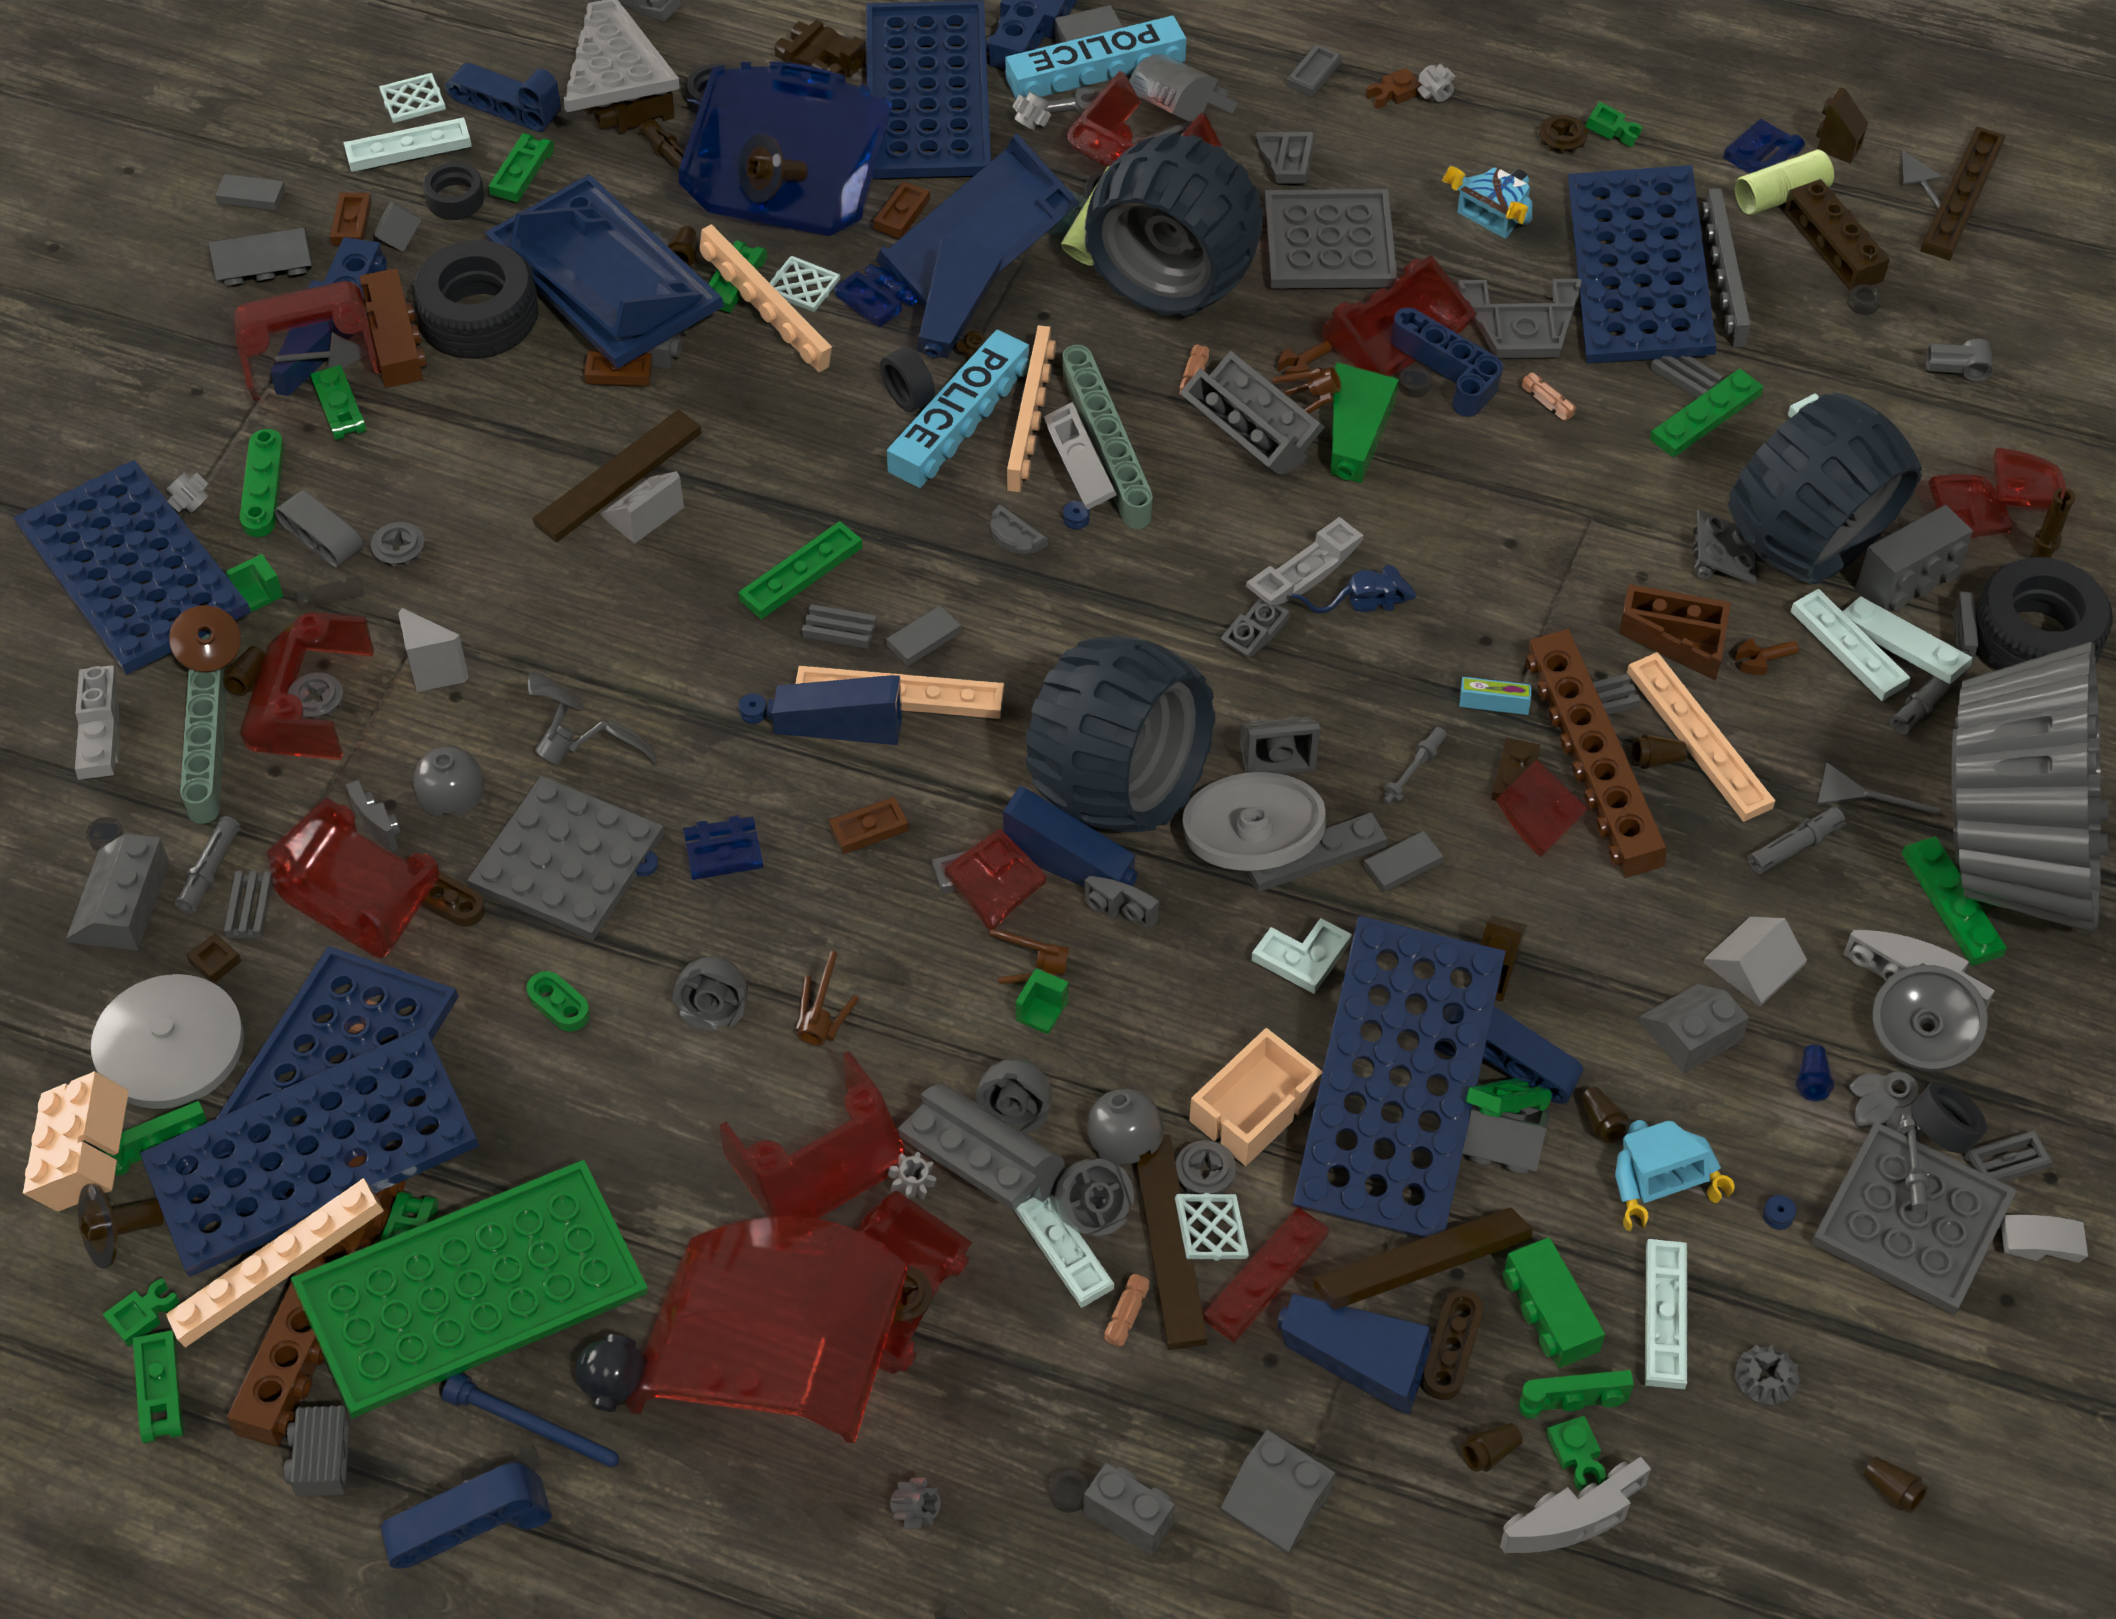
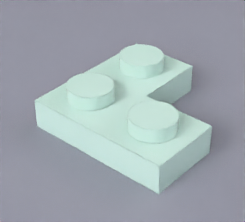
M1320 918L1303 943L1270 927L1252 952L1251 961L1315 994L1350 945L1352 934Z

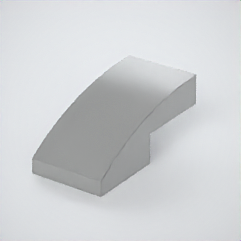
M2005 1215L2001 1222L2004 1253L2034 1261L2049 1255L2080 1263L2088 1257L2083 1222L2041 1215Z

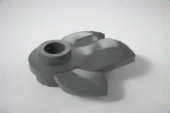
M1901 1071L1891 1072L1886 1076L1876 1073L1863 1074L1856 1078L1849 1086L1852 1093L1861 1098L1855 1110L1856 1126L1870 1127L1873 1126L1875 1121L1880 1124L1886 1122L1888 1128L1899 1133L1900 1123L1906 1120L1907 1115H1912L1911 1106L1918 1096L1916 1080L1908 1073ZM1895 1084H1902L1905 1086L1906 1091L1902 1094H1897L1892 1090V1087Z

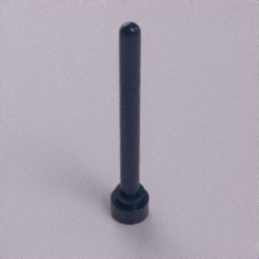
M463 1373L449 1377L444 1386L442 1400L458 1407L461 1404L468 1406L472 1404L608 1467H614L619 1463V1455L615 1451L478 1390L477 1384L472 1382V1378Z

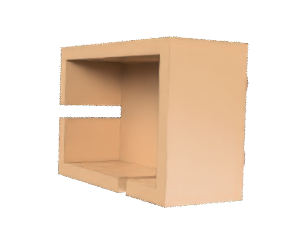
M1265 1028L1191 1098L1189 1121L1213 1141L1221 1137V1144L1232 1153L1233 1157L1247 1166L1293 1122L1294 1113L1299 1116L1316 1100L1323 1071L1268 1028Z
M94 1071L72 1080L69 1085L63 1084L41 1093V1098L38 1102L35 1131L31 1139L32 1147L29 1163L25 1171L26 1179L23 1194L59 1212L78 1204L80 1192L87 1184L94 1183L98 1185L104 1193L112 1191L117 1160L88 1145L84 1140L111 1155L118 1154L129 1090Z

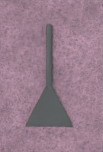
M1826 763L1817 805L1872 798L1937 815L1941 813V809L1938 807L1866 790L1829 763Z

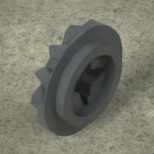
M407 522L387 524L377 530L371 539L373 557H377L381 565L390 563L394 568L398 563L403 562L409 566L410 560L420 559V552L425 549L422 531L417 526ZM400 538H402L404 545L400 546L399 550L394 551L393 547H396Z
M317 672L306 674L297 679L288 690L287 701L293 714H299L303 720L313 717L318 721L319 717L325 714L332 717L333 710L341 707V699L344 693L341 683L334 676ZM309 692L318 697L321 696L322 701L311 700Z
M1209 1140L1196 1141L1184 1147L1177 1156L1175 1163L1178 1180L1185 1186L1187 1192L1220 1194L1226 1187H1231L1236 1175V1162L1232 1153L1222 1144ZM1205 1158L1209 1159L1208 1164H1210V1170L1212 1171H1210L1209 1177L1203 1179L1201 1170L1198 1169L1202 1168V1164L1205 1163Z
M1756 1344L1751 1350L1743 1351L1735 1369L1736 1381L1742 1392L1753 1401L1765 1405L1781 1404L1789 1400L1795 1394L1800 1382L1798 1364H1794L1789 1358L1788 1351L1781 1352L1775 1349L1773 1344L1768 1347H1759ZM1770 1366H1776L1774 1375L1776 1379L1770 1376L1766 1380L1763 1379L1759 1382L1762 1372L1761 1367L1768 1369Z

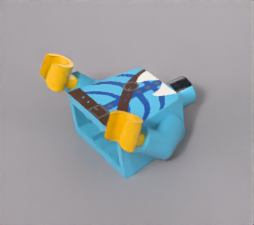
M1453 166L1448 167L1442 181L1451 184L1453 190L1460 191L1457 213L1505 239L1517 223L1527 225L1531 222L1533 202L1529 198V177L1523 170L1517 169L1510 175L1499 168H1492L1484 174L1465 177V173Z
M1637 1120L1629 1126L1627 1135L1623 1138L1624 1150L1618 1154L1615 1172L1621 1201L1626 1202L1627 1205L1623 1218V1226L1627 1231L1632 1229V1222L1629 1216H1638L1642 1221L1643 1229L1648 1220L1647 1210L1643 1206L1638 1205L1637 1199L1641 1198L1643 1203H1647L1710 1180L1712 1183L1707 1189V1196L1711 1202L1718 1203L1722 1199L1721 1192L1717 1187L1722 1188L1728 1198L1733 1193L1735 1186L1733 1180L1728 1176L1720 1175L1718 1170L1721 1169V1166L1704 1137L1684 1131L1673 1121H1666L1649 1127L1645 1121Z

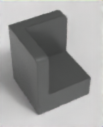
M391 200L373 233L378 239L400 251H404L419 226L421 218L418 214Z

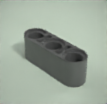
M300 490L274 510L276 518L289 533L334 568H338L364 548L362 539L351 526L304 490Z

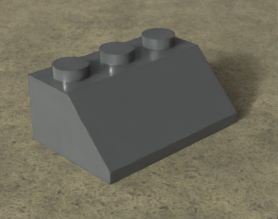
M308 228L209 242L216 280H224L225 286L244 283L243 277L256 275L257 281L276 278L275 272L287 270L288 276L307 273V266H313Z
M125 833L99 849L66 937L67 942L139 950L169 865V859L160 837Z

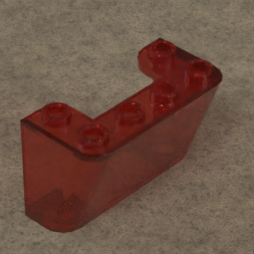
M1432 255L1422 261L1419 258L1411 261L1403 269L1405 274L1394 282L1392 288L1388 290L1385 287L1379 289L1370 297V301L1364 305L1361 301L1348 304L1346 301L1337 306L1332 311L1333 318L1323 325L1324 331L1321 337L1327 340L1333 348L1356 368L1391 377L1417 361L1397 349L1391 342L1394 317L1398 310L1402 308L1416 309L1455 333L1460 334L1471 324L1477 313Z

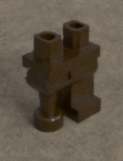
M817 19L810 25L798 21L791 30V39L794 41L790 42L780 38L774 46L775 56L785 62V72L791 75L796 73L800 78L809 77L812 73L824 77L825 83L834 89H839L845 82L846 76L851 78L866 64L865 40L856 36L852 40L839 35L833 28L824 27L823 22Z
M671 91L665 95L654 94L640 97V99L635 101L624 100L611 103V105L606 107L595 106L583 109L587 115L594 113V120L600 130L614 127L619 134L627 132L628 127H637L645 120L657 116L663 121L675 118L673 93Z

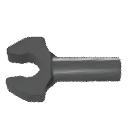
M1077 88L1073 98L1047 101L1049 105L1046 110L1049 113L1076 110L1082 118H1085L1099 111V102L1095 101V90Z

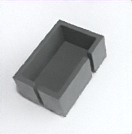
M1947 505L1940 507L1868 546L1855 590L1863 598L1889 612L1893 609L1895 611L1900 610L1908 601L1919 595H1927L1935 586L1944 581L1951 582L1960 574L1961 564L1969 550L1968 544L1973 530Z

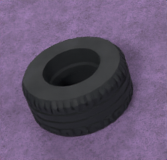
M471 240L449 245L427 259L414 278L412 293L420 330L433 346L450 355L468 359L494 357L517 346L532 331L536 323L539 307L531 268L528 266L527 261L517 252L502 244L491 241ZM489 294L495 296L479 304L465 305L456 303L471 295Z
M2045 557L2016 560L1996 570L1985 583L1975 609L1978 649L1986 661L1996 670L2092 641V644L2094 643L2097 663L2113 623L2110 601L2093 577L2069 562ZM2037 612L2045 614L2057 620L2066 630L2051 632L2035 628L2025 622L2018 613Z

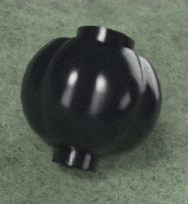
M609 1334L605 1336V1340L589 1344L578 1356L575 1367L576 1380L580 1389L594 1400L592 1405L594 1408L606 1412H615L617 1406L634 1402L646 1391L651 1376L650 1366L643 1352L635 1348L636 1341L633 1339Z

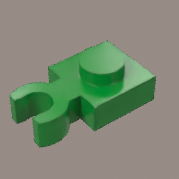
M1600 101L1585 127L1593 130L1596 134L1610 140L1616 136L1623 144L1633 147L1643 129L1638 123L1625 121V114Z
M163 1278L153 1282L148 1289V1294L144 1297H141L135 1290L102 1314L105 1321L127 1347L133 1344V1338L144 1336L161 1324L157 1316L159 1312H169L180 1303L175 1292L169 1294L166 1298H159L163 1292L168 1290Z
M1585 1416L1548 1427L1546 1436L1562 1469L1574 1467L1573 1482L1580 1492L1587 1485L1583 1477L1584 1474L1594 1475L1599 1485L1605 1481L1606 1471L1599 1462L1593 1460L1599 1457L1601 1449Z

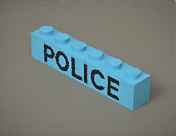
M1174 16L1160 18L1006 56V81L1015 99L1018 98L1019 94L1027 97L1029 92L1043 97L1131 75L1142 60L1152 55L1163 54L1183 62L1186 56V37Z
M997 329L887 449L888 472L918 488H921L928 479L934 478L942 463L956 453L959 444L966 437L969 438L974 433L977 424L984 417H988L992 413L995 404L1002 397H1006L1009 394L1013 384L1020 377H1024L1027 374L1030 365L1029 344Z

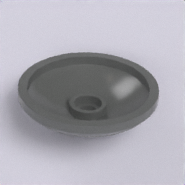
M1936 965L1913 966L1894 974L1880 988L1872 1013L1876 1037L1887 1053L1900 1063L1922 1071H1944L1966 1062L1981 1046L1988 1022L1986 1005L1976 987L1961 974ZM1928 1023L1933 1026L1934 1030L1924 1031L1920 1025Z

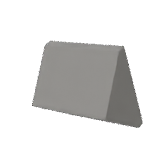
M675 471L649 477L600 514L608 523L635 544L684 508L680 476Z
M402 608L398 614L416 691L421 692L466 682L469 675L459 634Z
M1749 917L1704 959L1703 963L1761 1007L1806 965L1807 959L1785 918Z

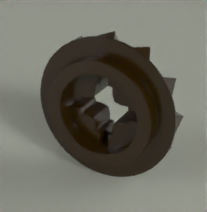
M1554 115L1541 123L1539 136L1541 137V144L1549 145L1550 151L1559 149L1562 154L1565 150L1575 153L1578 147H1584L1588 137V130L1582 121L1573 116ZM1569 131L1568 136H1566V135L1563 136V137H1559V136H1558V135L1562 136L1563 134H1566V133Z
M907 1265L891 1266L881 1271L873 1280L870 1287L871 1306L877 1311L879 1318L889 1319L894 1325L898 1321H907L911 1324L914 1318L919 1315L924 1316L927 1307L932 1303L931 1283L926 1275L917 1268ZM896 1284L899 1285L904 1294L911 1293L907 1295V1302L904 1306L898 1298H894Z

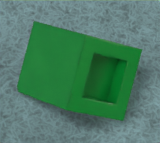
M262 554L226 571V576L248 602L251 612L284 597L277 574Z
M1035 968L1016 1000V1021L1042 1033L1049 1034L1068 1003L1069 982Z

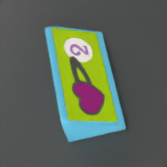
M1462 677L1459 707L1528 715L1531 703L1530 684Z

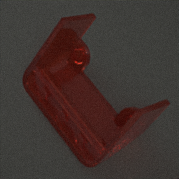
M1119 71L1071 126L1067 134L1068 141L1075 151L1106 168L1114 163L1125 151L1135 145L1131 143L1133 133L1124 122L1140 105L1141 101L1124 72ZM1200 113L1181 135L1187 137L1194 135L1203 138L1204 142L1215 147L1222 145L1206 115Z
M350 281L332 283L243 303L236 309L234 313L236 343L247 389L254 401L261 399L250 357L260 355L266 351L270 343L269 333L332 319L336 328L345 334L364 333L375 374L382 373L363 295L355 283Z
M309 612L299 616L268 644L241 727V736L246 748L254 752L342 760L343 752L334 721L302 718L304 710L301 700L297 696L287 693L290 686L297 680L306 650L373 656L374 648L366 617Z
M850 1051L843 1054L846 1086L849 1089L845 1096V1109L852 1120L788 1156L778 1143L770 1140L759 1141L745 1148L726 1121L720 1124L724 1156L774 1226L781 1231H797L889 1177L890 1166L899 1167V1155H905L904 1144L881 1092Z

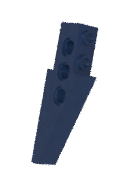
M1002 0L1000 2V20L997 31L994 35H990L986 46L987 53H990V66L1006 70V56L1038 49L1044 37L1055 40V18L1070 15L1078 0Z
M343 238L324 282L311 280L278 355L330 351L332 332L349 340L369 321L359 276L386 270L387 259L382 254L380 242ZM329 358L275 361L270 373L276 394L289 396L311 373H314Z

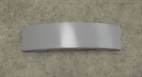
M1338 517L1316 533V539L1313 544L1276 570L1271 566L1267 567L1247 581L1246 587L1270 606L1294 599L1292 594L1302 595L1331 574L1357 548L1364 535Z

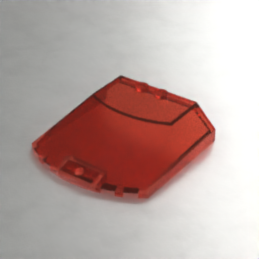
M765 1217L727 1224L693 1237L688 1243L645 1349L644 1356L646 1362L642 1376L635 1390L627 1399L626 1405L633 1414H641L645 1402L652 1398H665L794 1415L807 1418L840 1434L848 1443H855L907 1275L908 1266L895 1252L867 1234L841 1224L813 1218Z

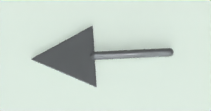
M1901 150L1903 185L1920 183L1939 209L1941 201L1926 181L1943 178V176Z
M332 332L330 351L277 355L274 359L276 362L329 358L327 369L341 365L344 369L372 351Z

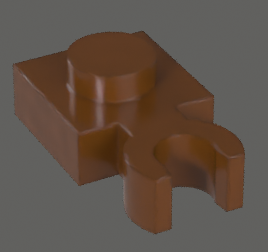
M1403 68L1381 77V84L1369 85L1366 88V98L1375 97V108L1384 107L1391 99L1396 104L1421 95L1417 89L1422 84L1407 68Z

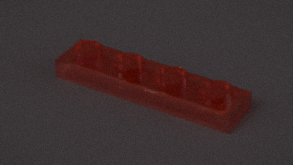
M1297 1208L1206 1310L1203 1316L1204 1322L1235 1343L1326 1239L1329 1228L1301 1208Z

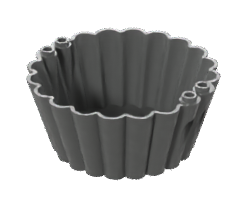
M2092 641L1962 681L1958 717L1955 718V727H1958V729H1953L1952 812H1954L1956 826L1953 830L1957 861L1960 863L1962 888L1964 889L1965 898L2095 934L2098 932L2101 855H2108V834H2101V821H2108V800H2101L2098 682L2094 643L2092 644Z

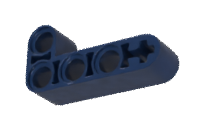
M464 63L445 84L447 93L455 101L537 132H542L561 111L557 81L549 71L541 68L536 69L527 81L522 83L474 64Z
M1402 308L1396 312L1391 332L1392 344L1397 349L1456 383L1452 407L1457 414L1470 417L1479 413L1498 391L1503 372L1502 361L1416 309Z
M1448 1006L1442 1015L1444 1020L1450 1024H1457L1463 1020V1014L1456 1006ZM1493 1007L1483 1058L1513 1078L1528 1082L1529 1087L1539 1086L1550 1090L1552 1094L1551 1102L1557 1104L1567 1103L1584 1071L1581 1063L1497 1007ZM1441 1041L1435 1044L1434 1048L1437 1051L1448 1056H1455V1049L1449 1042Z
M509 1463L387 1519L381 1524L380 1529L389 1565L395 1569H403L419 1564L508 1521L520 1529H533L542 1526L551 1519L552 1513L542 1478L524 1464Z

